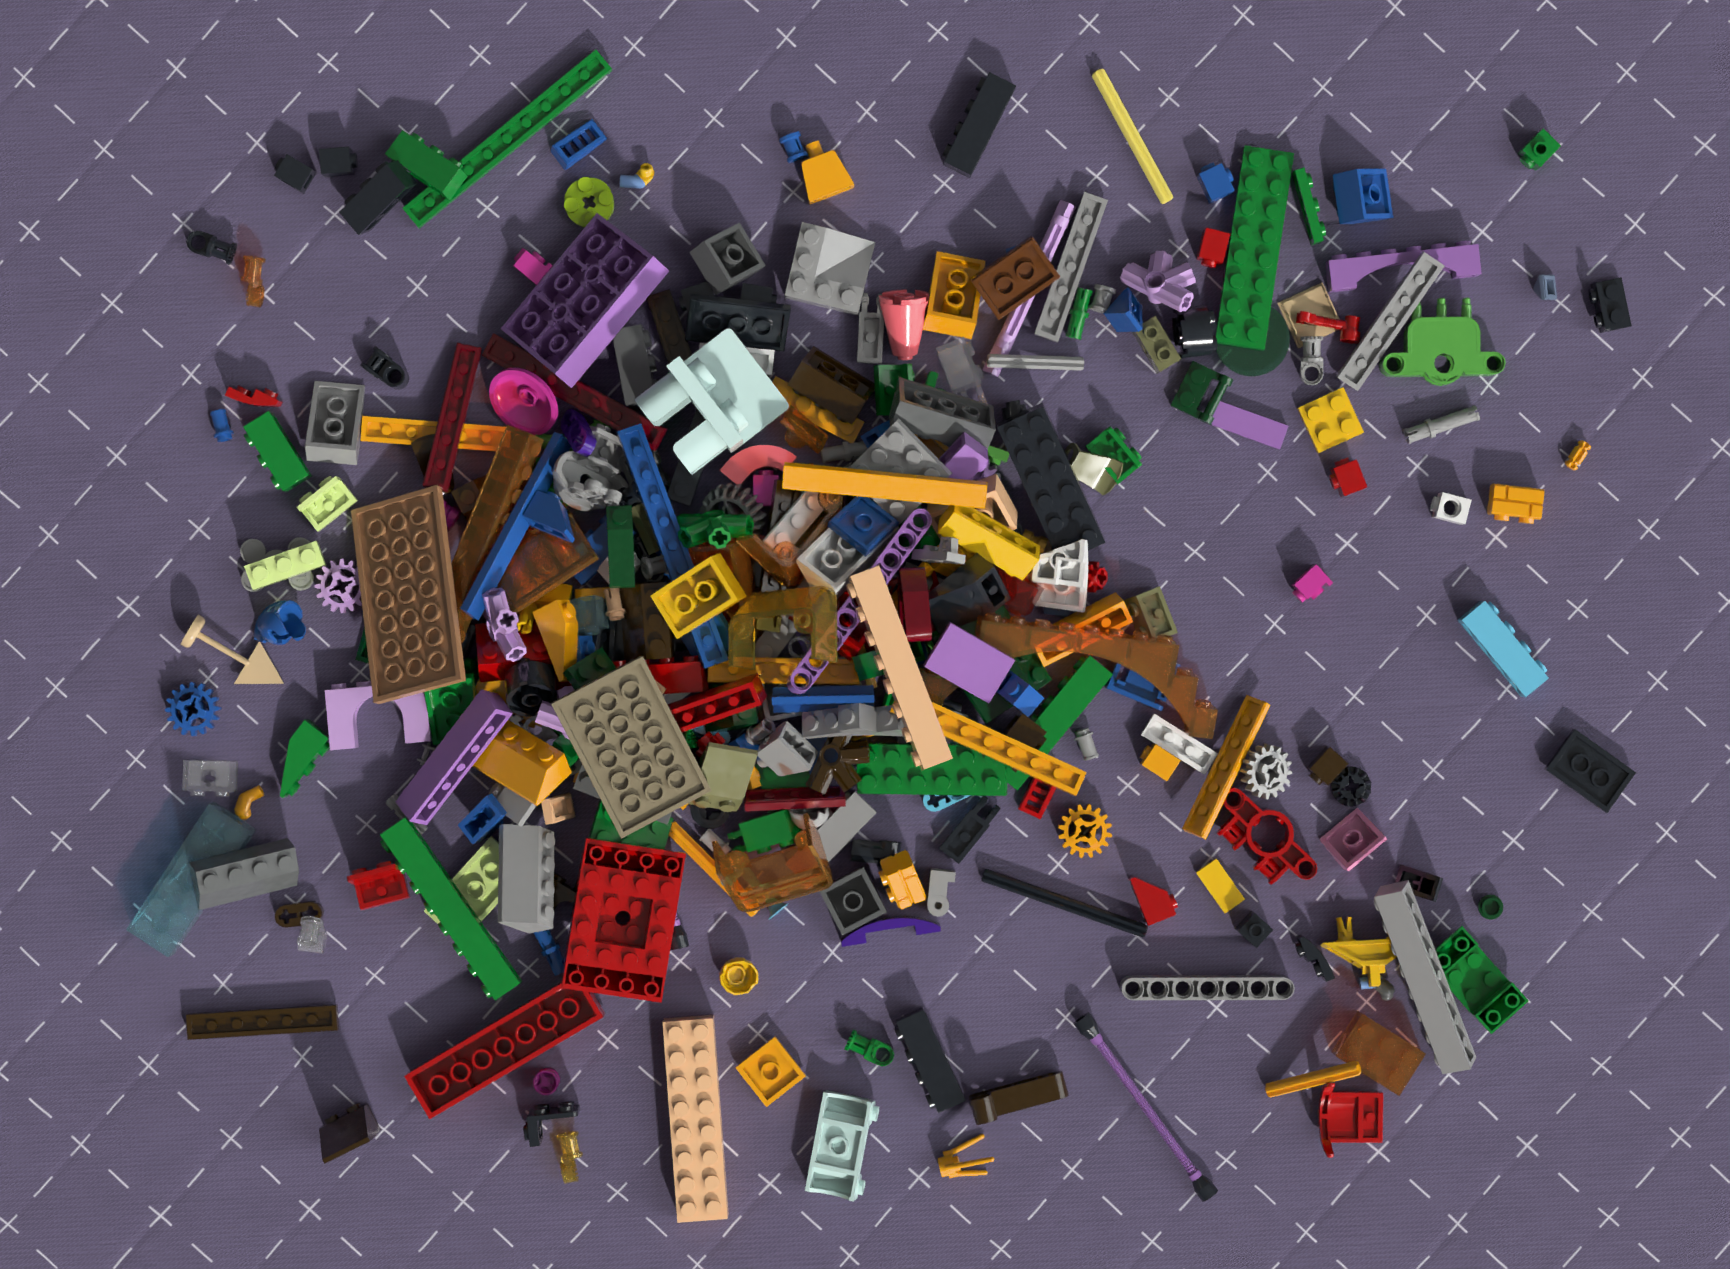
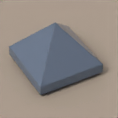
M1554 275L1538 276L1533 291L1541 300H1557Z

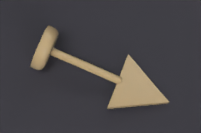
M199 614L180 644L189 648L193 645L196 638H199L244 664L245 666L234 684H284L261 642H258L250 658L246 659L201 633L205 624V618Z

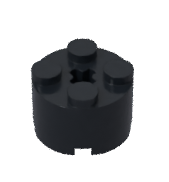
M1206 305L1189 307L1186 312L1173 310V313L1177 314V318H1172L1173 338L1175 346H1180L1181 352H1178L1181 358L1211 355L1212 351L1217 350V338L1212 334V325H1215L1213 310L1209 311Z
M521 658L508 669L505 674L506 702L513 713L526 717L536 716L535 712L539 711L542 701L551 703L557 700L556 677L554 667L551 664L531 661L529 658Z

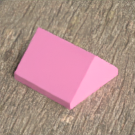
M1356 808L1319 840L1340 866L1350 871L1385 842L1387 838Z

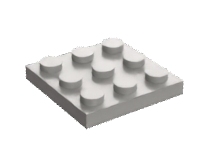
M900 419L849 467L852 469L948 478L952 474ZM872 498L882 509L899 521V524L922 503Z

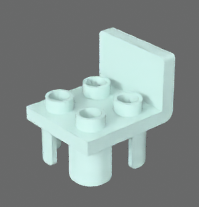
M729 328L717 335L684 362L680 356L667 365L669 371L667 375L634 399L654 426H660L690 402L695 405L705 418L704 422L673 446V451L691 475L728 448L731 453L789 408L786 399L733 330Z

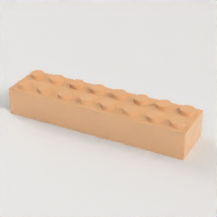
M714 1015L664 1018L663 1036L677 1223L728 1219Z

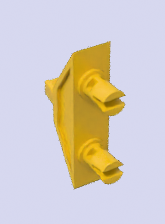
M1342 917L1336 918L1338 940L1336 942L1322 943L1320 946L1361 968L1362 974H1368L1369 987L1380 986V973H1385V965L1397 957L1392 952L1389 934L1386 939L1356 941V939H1353L1352 917L1346 918L1345 928Z

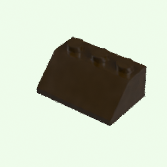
M815 346L812 347L801 361L788 383V386L796 394L808 397L814 401L817 407L829 410L835 414L838 420L850 423L851 425L875 390V383Z
M670 581L635 583V587L619 588L622 608L626 611L622 619L624 659H635L641 655L644 660L672 658L675 656L673 632L651 598L652 594L669 584Z

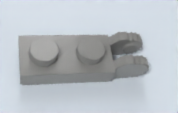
M863 293L862 310L859 312L857 363L882 364L884 319L879 303V295L882 296V294H878L876 298L877 313L867 312L869 296L868 293Z

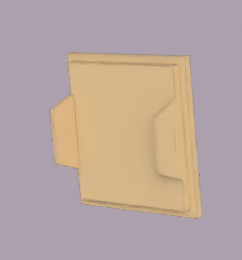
M1323 282L1277 303L1297 348L1303 347L1301 337L1313 336L1314 339V336L1324 337L1338 330L1325 326L1296 323L1297 313H1300V311L1339 319Z

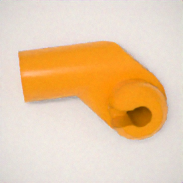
M260 785L239 795L234 812L241 820H246L251 816V803L265 796Z

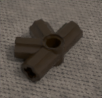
M852 736L827 737L806 786L826 794L833 778L843 792L856 785L862 779L851 764L870 763L868 741L850 742ZM828 748H833L837 751L838 759L835 762H828L825 759L824 754Z

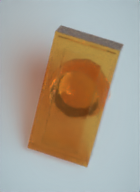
M793 405L789 406L780 420V423L787 428L785 431V441L790 447L800 449L807 445L817 454L823 449L829 436Z

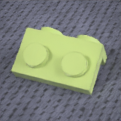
M327 477L319 484L321 487L314 494L310 491L299 500L301 504L297 506V509L305 515L317 532L321 531L358 501L340 477Z

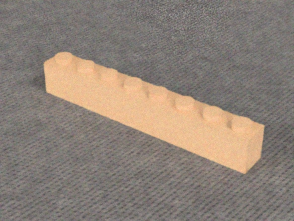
M876 566L848 578L849 583L846 584L851 599L855 598L857 601L856 614L860 622H865L868 630L864 632L869 646H874L877 654L874 656L875 664L879 671L883 669L886 677L883 680V684L887 694H892L895 703L892 704V708L896 718H901L904 724V728H901L906 743L910 742L913 752L910 754L915 767L920 766L922 771L953 759L880 567Z

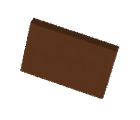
M1031 235L971 277L970 281L997 319L1000 320L1060 278V275Z

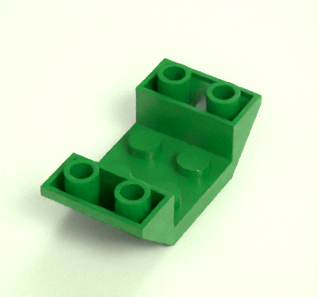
M1460 926L1435 948V951L1453 995L1492 1034L1529 1000L1513 982L1509 981L1478 947L1479 944L1465 928Z

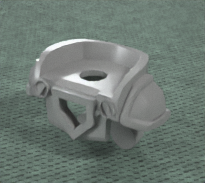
M569 451L560 455L553 466L552 474L555 494L565 504L580 511L604 509L606 506H620L619 502L621 501L622 493L617 490L629 486L625 479L618 474L619 470L610 465L605 458L584 457L574 451ZM583 474L589 477L585 484L580 483V477Z

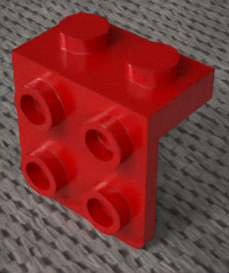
M391 861L379 863L376 865L377 868L367 870V868L353 870L352 875L347 876V882L355 886L360 910L410 898L405 873L402 874L398 865L391 864Z

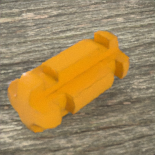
M1583 440L1578 441L1579 445L1574 447L1568 456L1569 460L1565 461V465L1571 470L1578 469L1577 465L1581 464L1588 454L1586 451L1591 449V446Z

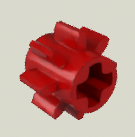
M1089 561L1087 592L1096 593L1097 590H1102L1103 586L1106 585L1108 574L1105 567H1099V562Z
M707 732L696 742L699 749L695 754L700 758L709 742L723 744L726 740L719 732L714 736Z

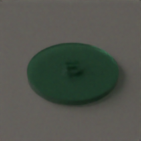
M1271 307L1264 351L1217 343V355L1228 369L1239 375L1255 377L1267 374L1274 370L1287 354L1290 342L1288 326L1281 314Z

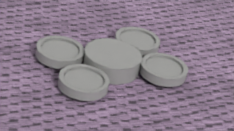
M302 537L295 538L289 543L288 550L311 542ZM257 539L246 540L240 548L241 557L250 564L285 552L282 550H272L266 554L264 544ZM246 570L243 572L241 582L246 590L258 592L263 589L252 590ZM312 571L289 578L290 585L294 589L301 591L310 588L314 582Z

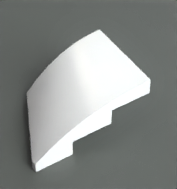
M1081 539L1069 545L1040 554V560L1033 567L1032 582H1037L1034 606L1085 612L1088 585L1087 539Z

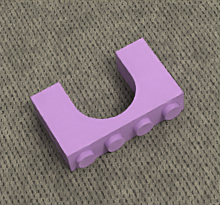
M371 681L356 682V687L347 688L346 683L332 684L331 690H325L330 750L359 747L357 713L361 705L367 699L373 697ZM425 693L393 700L399 706L403 715L405 743L432 741Z

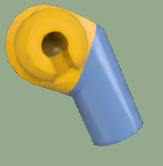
M643 163L634 176L620 175V187L644 188L653 179V166L649 163Z

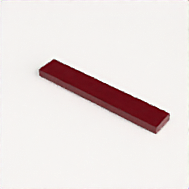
M457 342L423 481V487L425 488L438 485L444 492L449 490L482 353L481 347Z

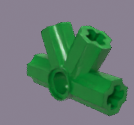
M712 510L703 514H680L677 516L680 527L678 538L682 542L683 547L691 548L707 541L717 549L725 548L726 544L731 541V538H750L753 535L754 522L750 515L724 514L721 510Z

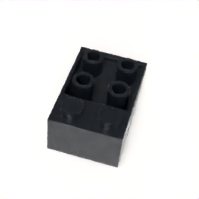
M976 553L929 592L931 622L939 634L943 633L949 621L958 627L993 614L1011 599L996 568L980 554Z

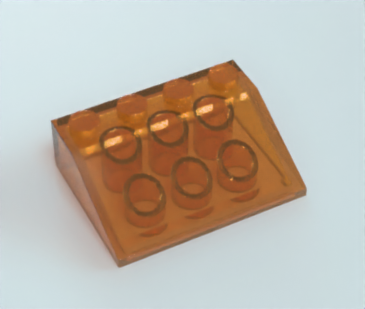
M564 502L562 504L567 510L575 538L573 543L529 525L497 585V588L505 590L508 605L511 611L516 612V614L599 559L581 525ZM491 549L481 557L483 563L486 561Z

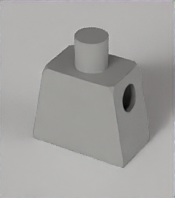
M785 721L775 728L773 733L762 740L758 748L756 761L761 768L768 766L778 776H785L809 771L818 755V751L805 738H802V735L788 721Z

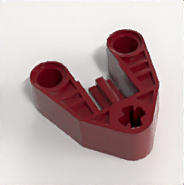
M925 567L899 568L898 616L908 642L931 641L932 628Z

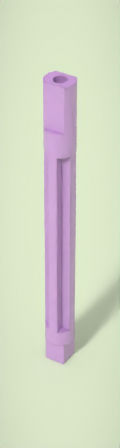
M1060 200L1040 245V248L1050 262L1076 209L1074 205ZM1035 295L1008 314L990 354L1009 355ZM985 363L982 371L999 377L1002 368L987 367V363Z

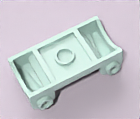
M829 1090L823 1092L805 1191L834 1195L849 1201H855L858 1195H863L865 1180H862L860 1171L868 1129L872 1121H877L879 1106H875V1100Z

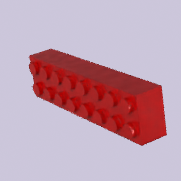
M562 982L409 1071L404 1077L428 1118L435 1117L603 1018L606 1013L594 993L561 988Z

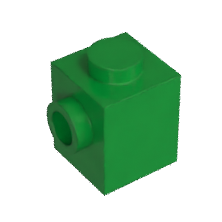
M1543 128L1517 154L1521 157L1520 161L1528 169L1533 168L1536 171L1561 145Z

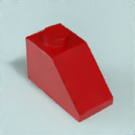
M1135 876L1128 877L1148 926L1176 915L1174 909L1178 908L1173 893L1168 895L1165 889Z

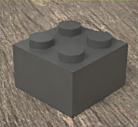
M740 223L710 237L690 251L691 256L715 295L750 278L766 266Z
M864 865L819 888V892L842 935L887 912Z

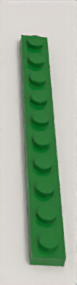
M594 50L459 161L463 165L462 171L467 175V178L450 201L430 187H427L402 209L420 229L608 75L612 68L600 53Z

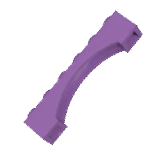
M1471 241L1456 242L1455 247H1446V243L1431 245V249L1421 250V246L1407 247L1406 252L1396 253V249H1386L1381 251V255L1373 256L1370 251L1356 253L1355 258H1347L1346 254L1331 256L1332 260L1325 263L1328 293L1354 290L1357 288V282L1377 270L1396 265L1414 264L1422 251L1445 265L1442 270L1452 274V279L1477 277L1482 274L1479 245H1471Z

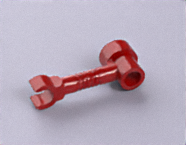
M1306 311L1297 313L1296 323L1338 329L1341 331L1339 341L1344 343L1358 344L1360 341L1361 333L1358 332L1360 317L1347 315L1345 320L1318 316Z

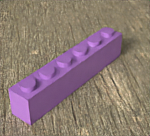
M480 690L395 801L409 822L427 825L511 717L512 711L498 693Z

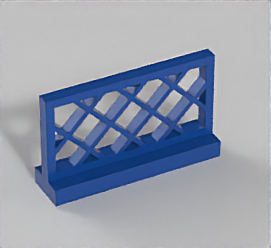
M874 685L810 687L805 693L800 695L791 693L788 687H773V713L810 712L838 708V705L862 703L874 707Z

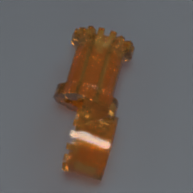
M243 256L245 267L244 275L241 276L240 281L249 283L248 294L246 293V296L249 297H246V300H248L246 305L261 308L265 293L261 272L262 265L266 259L255 257L254 259L253 256Z

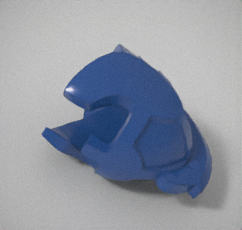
M277 601L266 607L255 623L254 640L262 643L268 642L275 645H284L292 637L296 641L303 639L306 627L302 622L303 615L300 606L294 601Z

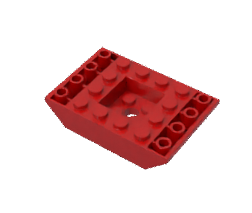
M586 838L580 862L561 988L662 1003L686 853ZM619 911H626L630 914V919L626 924L616 922L615 917Z

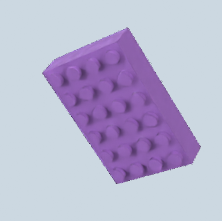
M597 213L501 327V330L572 388L667 275L669 270L653 255Z

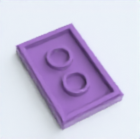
M949 621L923 665L983 701L990 703L1015 659Z

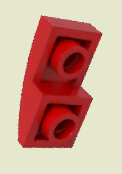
M239 385L236 389L229 387L225 393V396L253 406L280 407L283 403L277 399L279 394L267 388L263 392L256 389L252 397H250L251 391Z

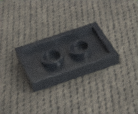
M1572 729L1544 769L1605 813L1609 812L1636 774L1635 771L1576 729Z

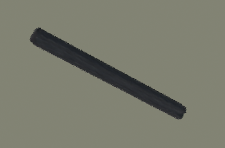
M989 869L984 870L981 878L983 882L1142 938L1145 937L1148 926L1144 923Z

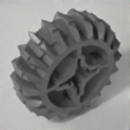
M732 482L727 483L725 486L723 484L718 485L715 489L709 491L708 495L703 499V505L699 511L703 514L707 511L718 510L719 502L724 501L723 510H721L724 514L750 515L753 518V535L750 538H731V541L726 544L725 549L732 546L736 550L740 547L744 549L750 544L755 543L757 538L762 535L764 531L762 528L766 523L763 518L766 512L760 510L763 507V503L756 502L758 495L751 496L749 494L750 488L742 490L741 484H737L734 487Z

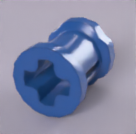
M799 131L779 139L780 144H783L786 150L788 163L796 162L808 156L807 151H804L799 138L801 134Z

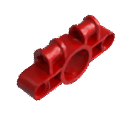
M1231 787L1228 794L1236 792L1239 799L1235 805H1228L1225 799L1223 806L1232 815L1219 828L1216 834L1222 835L1231 843L1234 851L1246 842L1253 852L1260 855L1261 857L1252 868L1259 870L1268 879L1270 885L1274 884L1288 869L1301 879L1308 880L1313 878L1317 873V864L1293 841L1294 830L1290 820L1276 810L1260 809L1241 790ZM1266 815L1277 816L1276 820L1281 825L1284 824L1286 830L1285 839L1281 840L1275 846L1276 849L1271 851H1262V847L1256 841H1252L1251 837L1252 826L1256 827L1261 820L1260 818ZM1229 830H1231V831L1237 836V838L1234 837V836L1229 832ZM1303 861H1308L1311 866L1307 874H1301L1298 869ZM1266 864L1273 870V872H1271L1266 867Z

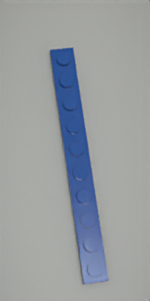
M638 424L617 431V436L672 582L694 568L688 548L683 547L682 542L678 538V531L680 530L678 521L642 424ZM713 618L690 631L704 669L729 660Z

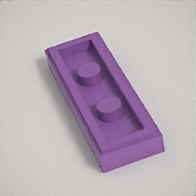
M1221 401L1213 415L1214 420L1211 424L1214 427L1278 450L1282 446L1288 429V425Z

